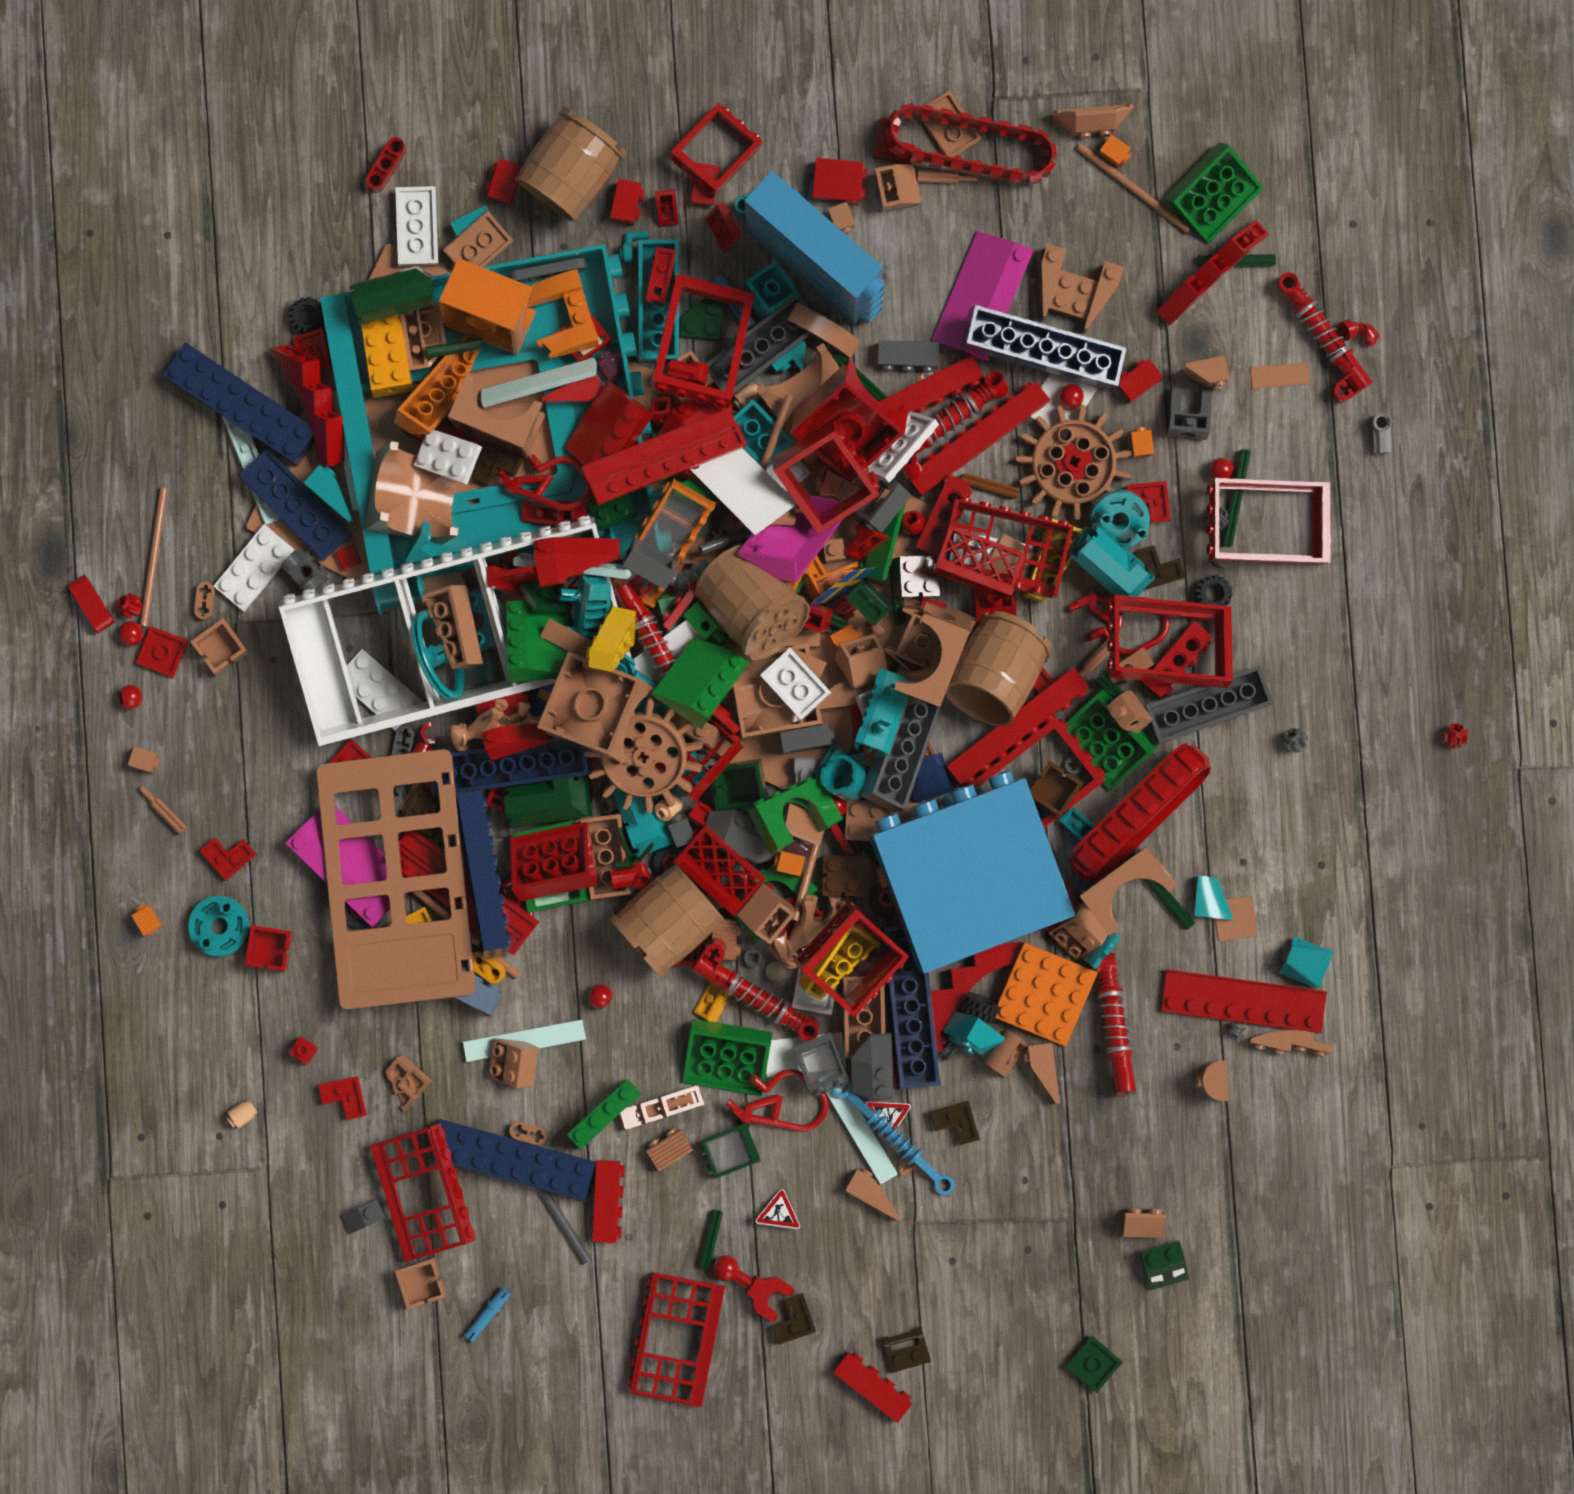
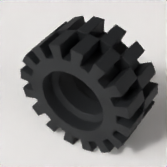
M302 297L300 298L301 300H296L295 304L291 305L289 320L295 330L301 332V334L320 329L325 324L321 303L316 299ZM304 309H312L315 312V319L311 323L301 321L300 314Z
M1209 575L1203 578L1196 587V601L1202 604L1227 606L1233 594L1232 586L1230 587L1229 581H1226L1224 577ZM1210 586H1217L1221 590L1222 594L1219 600L1211 601L1207 598L1206 590Z
M967 992L960 1006L965 1013L978 1017L987 1023H993L1000 1009L992 1000H988L986 997H982L974 992Z

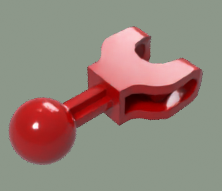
M723 1255L714 1262L713 1272L715 1276L722 1281L734 1280L748 1289L746 1294L752 1297L756 1312L772 1322L777 1320L778 1315L776 1311L768 1306L769 1296L774 1292H781L790 1296L795 1291L791 1285L777 1276L761 1278L756 1275L755 1279L739 1269L737 1260L732 1256Z

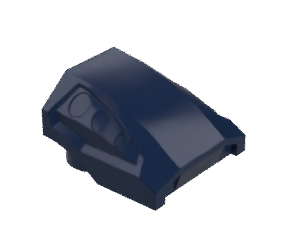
M942 752L923 758L912 789L915 803L953 791Z

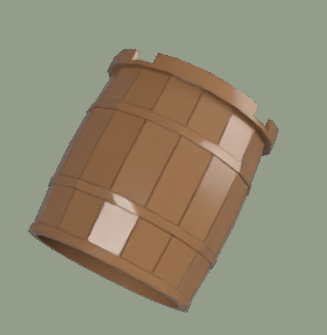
M562 107L559 111L558 119L547 129L546 133L536 144L520 172L515 177V180L545 206L563 218L576 223L611 178L619 161H624L627 152L623 148L619 152L615 147L617 142L581 115L578 118L573 115L571 116L573 111Z
M737 545L724 551L708 565L697 581L695 594L717 624L733 641L742 647L745 655H748L753 660L766 659L786 647L783 642L791 635L795 638L800 633L808 620L810 607L805 598L798 595L790 583L774 578L764 570L740 557L738 551L743 545Z
M995 611L994 615H988V612L982 613L976 624L977 629L971 635L958 660L946 695L955 707L975 720L992 726L1004 727L1012 724L1018 711L1027 700L1041 672L1043 663L1047 662L1053 650L1047 637L1044 636L1042 639L1036 634L1038 629L1031 623L1005 612Z
M676 864L672 865L671 868L643 888L616 916L613 914L609 918L661 979L667 975L665 972L692 952L725 920Z

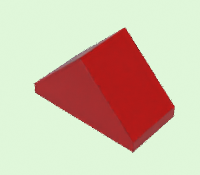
M675 189L655 191L659 227L679 224Z

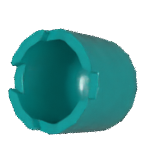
M846 755L831 757L829 759L830 762L827 763L825 768L822 767L820 780L822 786L828 792L844 801L860 799L868 775L867 772L856 761Z

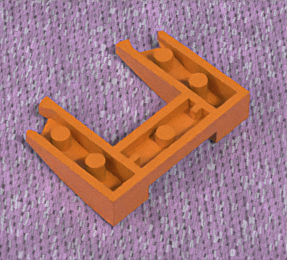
M577 269L530 285L533 287V292L527 308L564 298L572 328L537 340L539 348L545 345L551 351L548 355L550 359L599 346L597 333L589 313Z
M816 555L809 573L803 574L808 582L805 588L811 599L815 601L850 571L857 570L859 564L855 562L827 573Z

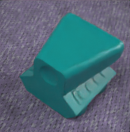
M1294 936L1279 974L1317 989L1321 986L1334 951Z

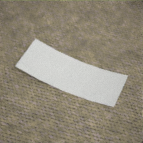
M842 1032L831 1033L843 1065L846 1068ZM800 1037L771 1040L766 1070L767 1077H773L778 1072L786 1069L801 1071L793 1047L807 1041ZM832 1048L804 1058L809 1073L839 1069Z

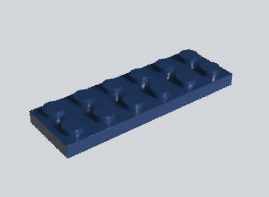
M268 448L239 474V478L322 562L352 535L336 516Z

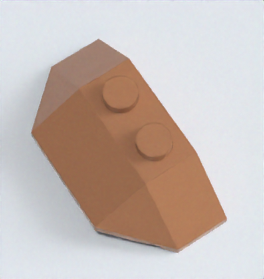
M1133 104L1053 110L1052 116L1073 136H1079L1080 139L1090 138L1091 135L1099 134V137H1108L1132 113Z
M430 300L426 308L400 314L410 371L430 368L438 357L427 358L425 348L446 343L440 306Z

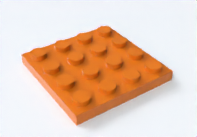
M1023 941L996 1003L1000 1009L995 1018L1067 1046L1098 972Z

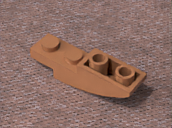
M1280 1030L1263 1033L1249 1039V1043H1253V1048L1265 1050L1266 1046L1273 1048L1272 1052L1282 1055L1285 1054V1051L1290 1052L1292 1045H1295L1294 1049L1306 1052L1308 1048L1314 1050V1054L1325 1057L1326 1053L1332 1054L1333 1050L1332 1045L1314 1041L1315 1033L1307 1031Z

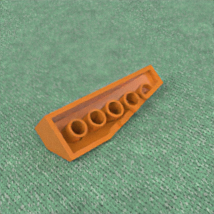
M464 334L459 341L470 340L474 338ZM480 350L446 355L397 409L394 423L410 434H430L450 412L467 372H470Z

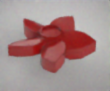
M515 549L510 550L509 554L501 555V559L507 562L508 568L514 566V557L525 552L516 554Z

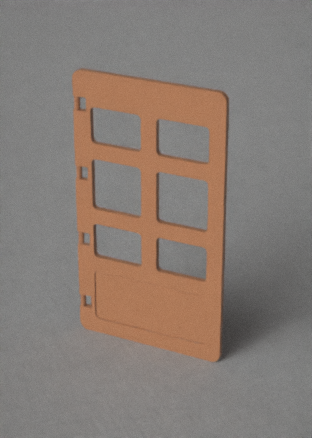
M442 749L322 764L317 769L339 1002L344 1009L349 1010L468 996L476 990L452 754L448 750ZM442 773L449 774V784L443 785ZM434 781L438 783L441 808L439 813L401 818L396 816L394 787ZM378 789L381 818L379 820L343 825L337 824L335 794ZM442 828L447 871L442 874L404 878L401 870L398 834L407 831ZM382 835L387 879L384 881L344 885L342 881L339 841L349 838ZM449 835H455V847H449ZM440 888L449 889L451 918L449 920L417 924L407 923L405 893ZM382 895L389 896L391 926L348 931L345 911L346 900ZM461 897L462 909L456 910L455 898ZM461 960H468L469 972H462Z

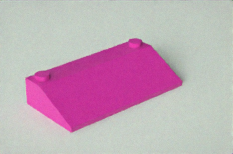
M977 231L932 341L939 342L940 345L964 355H973L976 360L987 364L989 360L988 355L960 348L969 309L974 305L1007 314L1034 250L1018 243Z
M808 495L821 514L841 503V500ZM794 513L796 517L795 525H768L758 534L754 535L752 533L738 551V555L776 579L786 582H797L842 520L818 535L804 513Z
M335 806L337 824H352L353 822ZM319 810L286 844L328 884L321 812ZM367 836L339 841L342 881L344 885L384 881L387 879L385 853ZM388 895L346 900L373 928L391 911Z

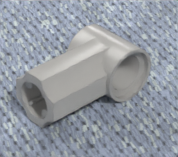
M1384 413L1374 416L1371 420L1373 454L1391 453V418ZM1378 418H1383L1386 421L1384 428L1377 426L1376 420Z
M795 757L794 775H796L795 784L798 787L802 785V781L814 776L815 757Z

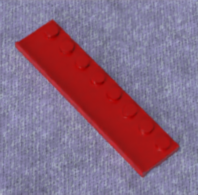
M727 408L581 466V470L599 506L742 449L747 444L738 423H736L731 408Z
M407 831L402 839L399 840L401 870L408 878L442 874L447 871L445 851L416 831ZM464 866L469 923L476 927L467 871ZM448 888L426 890L451 909ZM503 895L504 906L502 914L506 913L508 921L507 930L505 931L510 933L511 938L510 950L508 952L515 956L540 922ZM461 897L455 898L456 910L462 909Z
M1166 969L1161 1004L1162 1012L1322 1033L1327 991Z

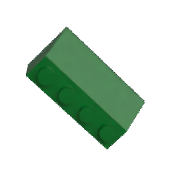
M905 504L882 532V534L887 535L888 539L868 553L866 562L862 561L860 570L875 568L863 579L881 584L886 583Z

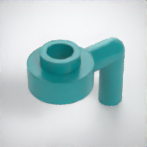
M648 231L625 233L624 247H620V258L624 259L625 263H633V240L649 239Z

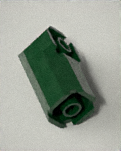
M418 266L349 285L350 290L354 289L351 298L357 318H362L359 320L360 325L426 308L436 291L432 275Z
M579 776L578 780H574L573 777L552 779L550 782L506 787V791L509 794L504 796L505 813L507 819H512L513 823H509L511 828L592 817L588 777Z

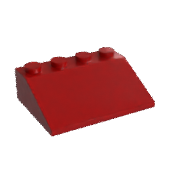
M607 380L566 443L565 448L583 465L634 446L654 413Z
M587 822L510 837L512 891L520 901L597 886L596 864Z

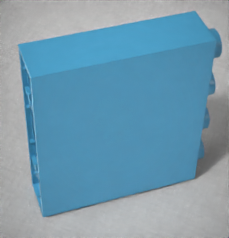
M771 171L745 200L746 232L853 326L860 318L869 324L883 308L882 302L884 298L882 296L885 294L883 289L886 286L882 281L883 267L774 171Z
M1011 770L989 777L988 780L991 788L976 793L973 784L950 792L953 802L939 808L935 799L917 804L912 807L915 817L900 822L897 813L875 820L878 831L868 834L918 971L922 973H927L1076 916L1025 778L1020 777L1014 779Z

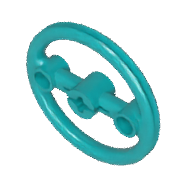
M427 610L418 612L412 620L411 627L417 661L427 680L440 696L451 701L460 698L465 686L464 669H453L455 681L453 691L441 682L433 668L442 664H449L442 647L444 643L425 647L422 636L423 620L429 622L435 629L437 627L433 618L429 617Z

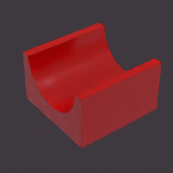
M849 359L795 409L791 434L798 440H801L834 419L836 424L840 423L846 431V438L848 440L852 439L857 447L858 455H863L868 466H870L905 433L909 409L902 405L898 410H894L877 401L863 386L856 373L855 363ZM833 439L813 451L848 482L851 483L858 477V474Z

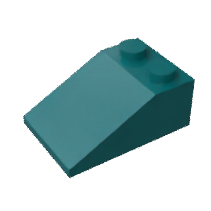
M752 399L734 416V419L738 423L747 444L743 449L760 465L775 422ZM782 429L768 467L773 464L772 458L794 444L792 439Z
M319 465L304 481V484L353 527L355 521L340 484L335 479L337 475L327 465L324 468Z

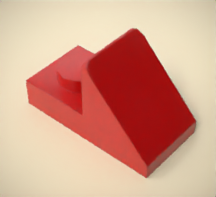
M855 524L858 538L847 545L844 550L846 555L860 560L887 540L888 537L880 532Z

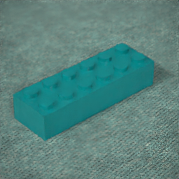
M638 240L639 363H656L673 283L676 275L679 274V240ZM657 247L677 251L666 306L659 305L657 302H646ZM655 288L654 294L661 295L662 290ZM679 303L665 363H670L671 359L676 360L679 358Z

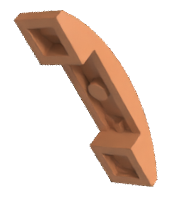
M797 302L787 319L802 330H806L828 343L835 350L850 359L860 343V340L836 323Z

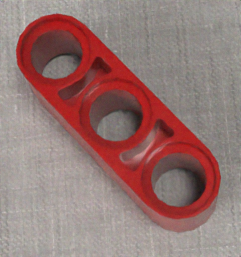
M398 137L391 138L368 173L366 183L372 192H381L386 187L405 156L406 146L402 139ZM400 144L402 148L399 152H393L391 150L392 146ZM384 161H390L391 167L382 169L381 164ZM380 178L381 182L378 186H372L371 180Z
M85 574L68 584L70 591L98 634L116 623Z

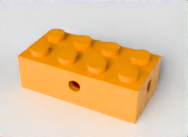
M396 315L362 324L373 397L378 398L413 392L401 316Z

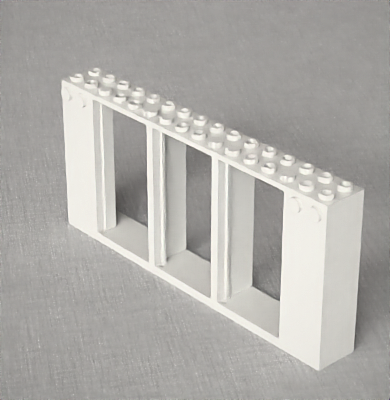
M589 515L577 518L578 521L576 522L563 521L554 528L544 526L535 533L525 531L516 538L511 539V536L500 538L497 543L492 544L491 541L479 545L480 547L475 549L465 547L460 549V553L452 554V552L441 554V558L420 560L421 563L414 565L412 562L406 563L396 570H393L392 567L381 570V574L374 575L373 573L362 575V579H345L342 581V584L335 586L334 583L322 586L323 589L321 590L308 589L298 596H295V594L283 596V600H280L279 610L318 745L322 746L556 683L557 679L510 682L507 671V636L494 589L487 586V563L485 557L533 545L534 540L550 537L599 538L594 517L590 518ZM473 560L506 680L463 691L460 698L451 701L443 697L440 698L418 663L428 701L362 718L328 599L395 581L413 645L411 627L416 611L406 578ZM572 577L567 578V581L563 583L564 588ZM606 577V582H609L611 587V607H618L611 579ZM570 601L572 604L571 614L574 621L576 601ZM630 651L628 653H625L631 657Z

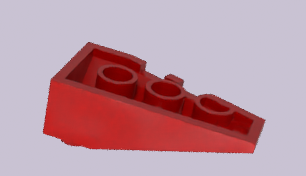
M550 537L534 540V559L540 587L562 584L569 577L576 574L580 576L587 569L592 567L598 568L620 558L619 539Z

